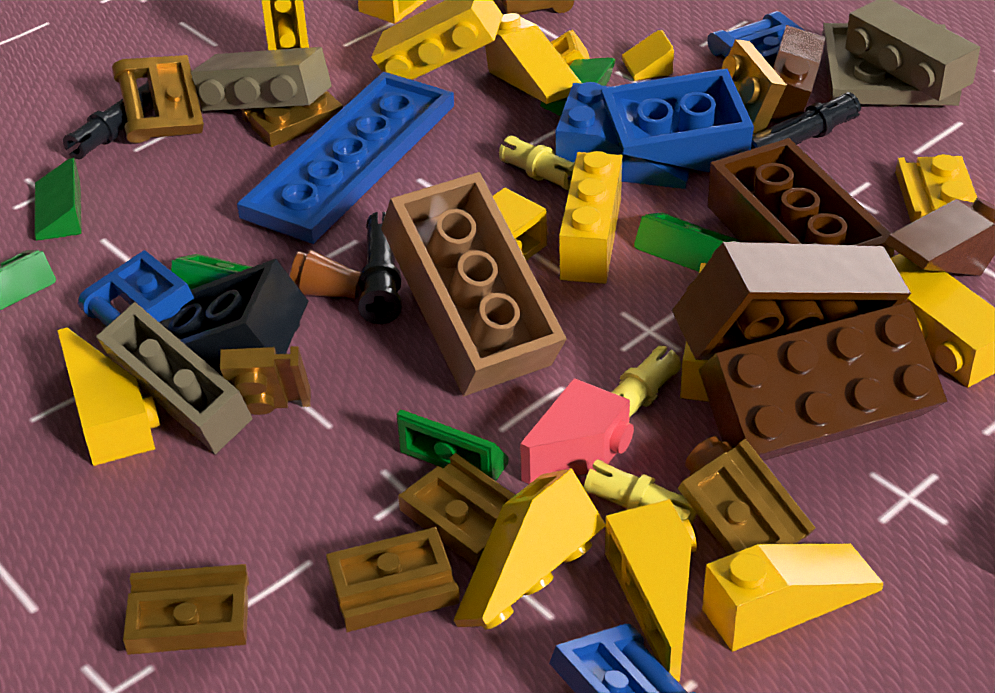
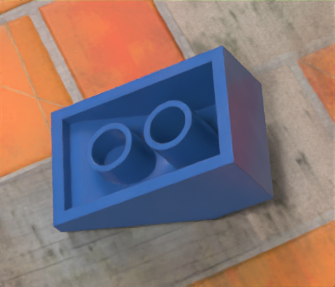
M727 68L601 88L602 100L624 155L710 172V162L751 150L754 125Z
M595 82L572 84L556 128L557 156L575 162L577 152L590 153L600 151L607 154L622 155V182L686 189L690 173L689 168L628 156L622 153L601 97V88L610 86H601Z

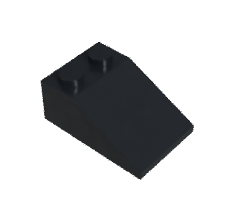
M273 259L190 289L194 299L182 306L177 314L159 323L223 377L220 370L221 350L274 347L276 354H286L295 332L300 327V320L309 301L277 259Z

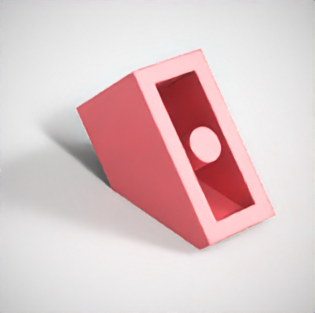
M574 378L520 443L521 481L530 484L542 474L571 468L576 476L588 474L590 469L596 472V469L593 468V463L597 459L609 464L616 453H624L631 442L634 432L633 424L629 423L630 400Z

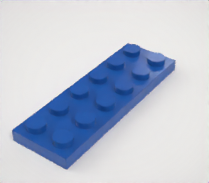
M383 71L237 203L239 218L314 244L454 107V92Z

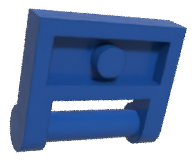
M775 11L766 14L763 20L728 32L724 30L712 32L708 35L707 42L713 55L727 57L735 39L750 41L768 64L773 67L786 25L801 30L804 29L781 12Z
M143 250L86 288L78 298V305L88 317L98 318L107 327L121 314L111 305V301L118 296H121L130 305L136 302L158 322L177 314L182 306L194 299V296L186 282L146 250Z
M630 623L555 646L549 663L575 693H688L644 646V637Z

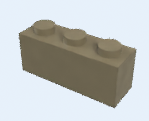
M875 0L850 12L845 49L937 101H941L973 84L980 46L892 0Z
M322 47L215 54L191 71L202 111L305 106L313 103L332 87Z
M136 302L130 305L96 336L109 358L134 376L141 390L149 397L152 396L158 405L215 455L253 419L239 390Z

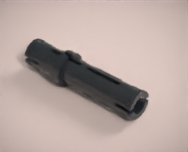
M148 80L138 88L143 115L154 108ZM123 99L105 111L98 110L87 118L86 124L64 136L63 145L66 151L78 142L80 143L78 148L69 154L71 157L80 160L100 144H109L118 137V132L124 129L125 124L128 122Z
M846 92L823 104L816 102L808 106L802 114L754 134L751 150L790 138L797 145L815 136H826L832 132L835 126L859 117L860 114L858 112L861 111L860 102L851 92Z

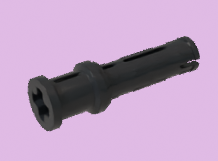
M375 212L368 217L366 222L367 262L366 266L361 270L359 277V286L363 293L359 297L358 310L366 321L382 325L394 321L401 313L402 301L397 292L401 288L402 276L395 266L394 254L381 230L386 212H382L381 224H378V212Z

